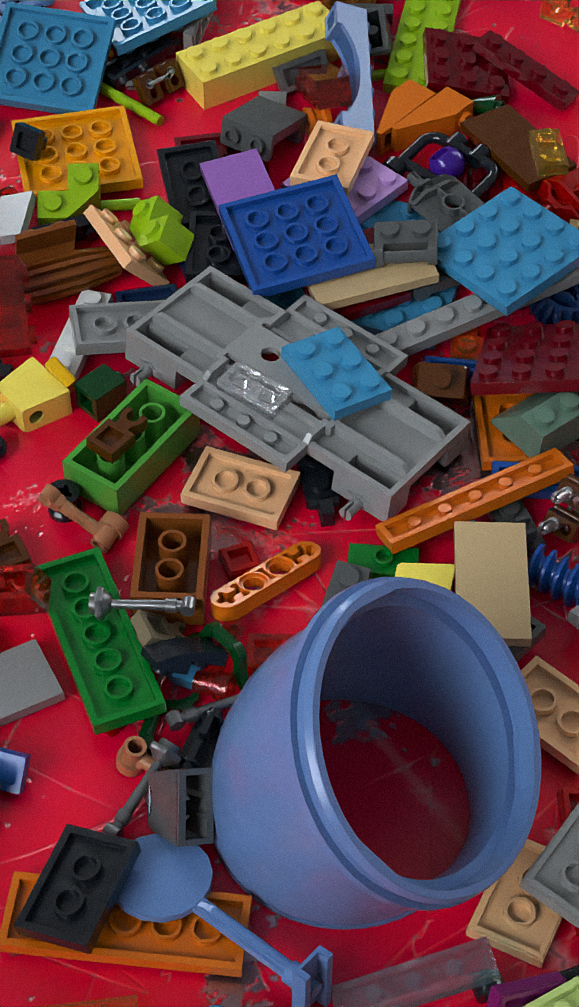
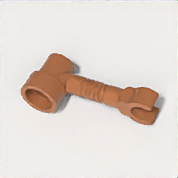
M48 483L37 498L45 507L59 511L91 533L93 537L90 540V544L94 548L99 547L102 553H107L116 539L120 540L129 528L127 521L112 511H107L99 522L89 517V515H86L81 509L75 507L56 487Z
M131 736L125 740L124 745L119 749L116 757V768L122 775L136 777L144 770L148 771L154 762L152 756L146 752L147 744L143 738ZM162 766L160 771L171 770L165 766Z

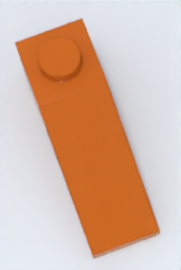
M408 79L391 92L377 130V156L381 157L391 149L392 126L435 96V92L411 79Z
M449 87L444 88L392 126L391 150L394 152L405 150L418 137L428 132H440L449 137L456 131L461 132L460 123L474 117V101Z

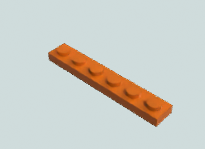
M554 447L375 525L376 534L392 554L398 553L453 529L454 521L469 522L556 484L561 479L567 477L569 473L574 475V464Z

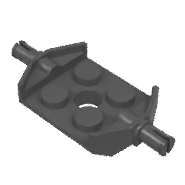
M416 171L410 172L406 177L408 182L415 187L408 200L407 213H412V209H414L425 220L437 219L439 233L485 204L456 177L442 174L435 178L424 180ZM447 205H450V206H459V207H457V208H451V207H448Z

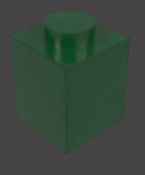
M105 363L74 383L77 406L97 422L106 418L127 397L126 379L120 372L112 370Z

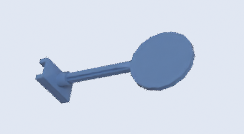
M157 833L134 840L139 843L141 852L116 901L125 913L142 921L159 923L181 919L190 913H195L281 976L282 982L292 989V1007H311L315 1001L324 1007L331 1003L333 954L319 945L302 963L296 960L291 961L206 899L211 890L213 870L208 855L199 845L177 847Z

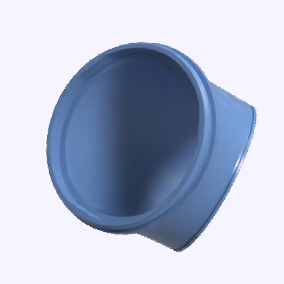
M380 577L349 586L334 595L318 610L306 628L285 641L257 668L247 680L226 715L210 766L213 767V844L223 866L232 879L245 893L252 895L255 901L289 920L325 929L350 930L381 926L402 919L416 911H431L456 906L488 889L508 870L522 850L535 818L541 784V747L534 706L518 663L498 631L481 612L461 596L425 580L403 577ZM355 700L390 708L425 727L450 752L459 767L466 785L469 800V826L465 843L459 855L447 870L432 880H415L397 875L356 836L338 804L328 777L320 737V701Z

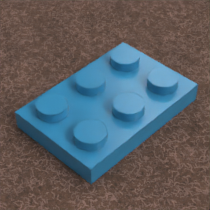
M339 326L282 347L281 357L333 421L391 399L392 388Z

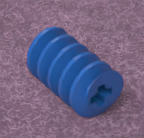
M541 543L528 559L529 587L538 585L539 592L542 594L550 592L553 600L563 598L565 606L571 607L574 604L578 606L579 563L573 569H570L569 556H565L560 563L556 562L558 551L554 549L548 556H545V544Z

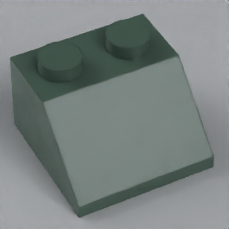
M575 392L534 393L492 418L491 423L530 458L554 447L560 450L579 438V395Z

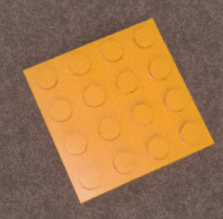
M124 105L11 121L12 132H14L15 123L23 122L46 132L45 137L48 138L46 149L41 151L38 161H31L17 155L24 192L33 191L37 198L38 191H68V164L99 163L101 194L143 188V178Z

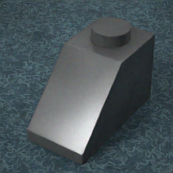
M383 5L367 8V22L370 23L368 34L369 43L371 44L370 57L390 53L393 45L390 25Z

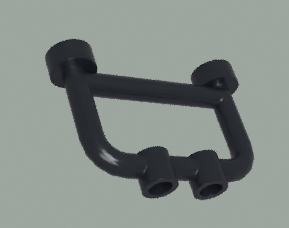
M458 131L454 132L450 137L440 132L425 133L418 137L398 157L390 156L383 163L384 166L401 176H404L407 172L416 171L424 180L427 178L432 179L438 175L411 160L429 144L457 148L471 167L475 169L481 167L488 172L487 176L471 191L479 199L495 185L500 173L497 164L490 159L491 153L489 149L483 144H478L474 149L466 146L468 144L466 137Z

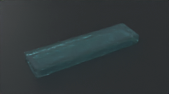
M488 936L333 985L331 996L334 1007H417L501 980V976Z

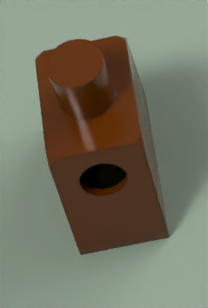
M419 362L412 367L411 386L439 403L471 406L470 382L474 372L467 366Z

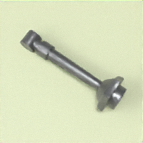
M97 586L96 592L90 593L88 602L89 613L95 614V618L99 621L104 620L112 608L165 611L166 613H177V611H180L184 616H192L195 613L196 599L192 596H184L182 600L177 598H166L165 600L112 599L111 595L100 586Z
M239 694L196 708L193 706L184 709L181 713L178 710H172L166 714L165 718L171 731H178L184 727V723L190 724L199 721L202 713L209 710L210 707H216L221 711L232 707Z
M161 738L159 742L153 741L149 747L154 762L123 808L118 810L114 816V822L107 823L102 833L123 838L124 826L127 827L133 817V812L148 790V776L150 772L160 771L162 766L177 765L181 761V758L177 756L180 749L175 744L165 738Z

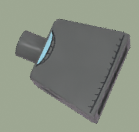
M213 767L150 772L148 776V790L144 795L145 803L148 805L149 828L177 847L213 844Z

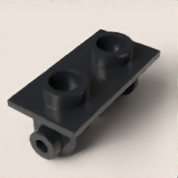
M210 707L209 710L202 713L199 721L195 722L179 754L181 761L174 765L172 770L211 766L219 733L224 722L222 718L223 712L220 709Z

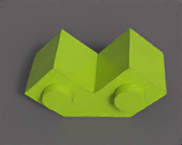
M99 163L68 164V191L37 192V220L39 226L83 215L91 204L98 209L101 207Z
M158 195L139 201L133 208V217L129 225L139 247L165 266L186 261L194 234L181 224L183 215Z

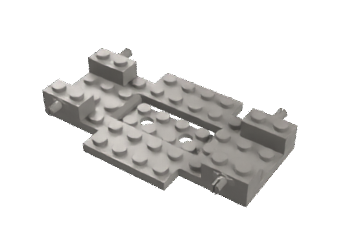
M209 266L126 330L125 359L140 367L130 375V380L133 384L136 383V386H138L145 378L155 377L175 390L189 379L195 384L180 395V406L285 473L306 454L334 471L331 489L349 500L339 510L340 516L343 519L345 518L346 521L351 520L360 510L368 512L382 522L394 517L407 505L410 486L435 462L446 467L465 449L471 421L395 376L407 365V354L305 294L284 310L259 294L253 295L249 287L247 288V286ZM339 326L392 388V395L390 400L333 421L281 357V351L285 345ZM275 353L279 356V359L267 361L261 355ZM230 359L236 362L238 369L228 364ZM240 370L246 372H253L254 374L262 378V382L264 385L252 379ZM267 387H277L278 389L287 393L290 401L281 397L280 395L273 392ZM293 403L304 404L308 406L309 408L315 411V415L317 418L302 410Z

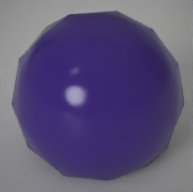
M451 146L443 147L430 157L429 171L438 176L447 174L459 179L465 171L464 156L457 148Z

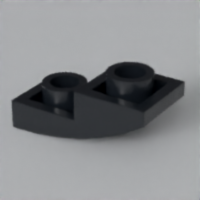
M206 637L167 639L145 646L141 651V655L151 665V669L164 676H171L172 673L187 675L191 664L201 668H208L209 664L224 667L229 654L215 639Z

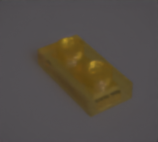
M559 128L530 130L529 143L538 176L568 175L569 163Z

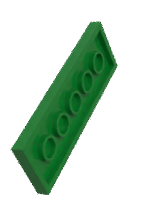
M96 547L31 567L35 583L94 734L98 735L167 712L166 702L152 669L141 655L142 646L137 639V634L126 609L112 608L111 612L102 621L95 618V614L89 613V595L91 592H96L97 586L103 587L111 595L112 599H121L100 548Z

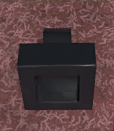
M23 122L15 123L9 151L31 161H38L41 151L46 149L48 140L45 137L46 132Z

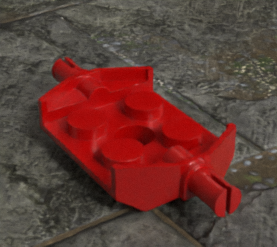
M579 168L543 180L538 190L542 203L541 206L568 223L570 219L579 220Z

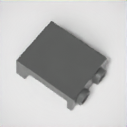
M259 95L223 116L220 143L241 152L257 148L261 159L268 162L272 159L274 145L279 141L287 139L297 144L304 141L308 114Z

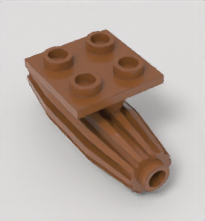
M74 219L66 222L57 221L50 226L36 230L27 229L15 235V268L0 275V306L2 308L40 305L81 293V291L91 290L121 276V269L123 267L107 246L75 249L76 222Z

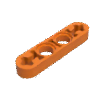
M311 541L295 543L217 589L210 597L212 616L223 622L237 620L315 573L322 565L320 546ZM279 571L288 572L285 574H273ZM249 587H261L259 590H247Z

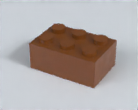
M140 512L130 599L165 600L166 598H177L182 600L184 596H192L196 599L195 613L192 616H184L180 611H177V613L153 610L142 611L165 615L168 623L179 621L188 625L205 624L212 545L210 514ZM131 609L132 616H133L138 610H132V609Z

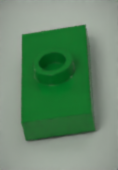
M349 543L347 563L370 568L372 571L371 579L395 577L398 564L418 563L419 548H407L392 554L383 545Z

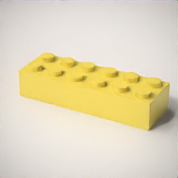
M320 1L312 2L176 52V63L185 81L183 87L206 110L277 83L272 67L320 49L325 50L329 63L341 59L330 41H326L325 18L329 10Z

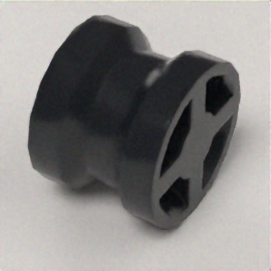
M62 479L51 483L69 502L82 511L80 490L75 482ZM48 508L50 517L56 522L67 523L72 521L59 511Z

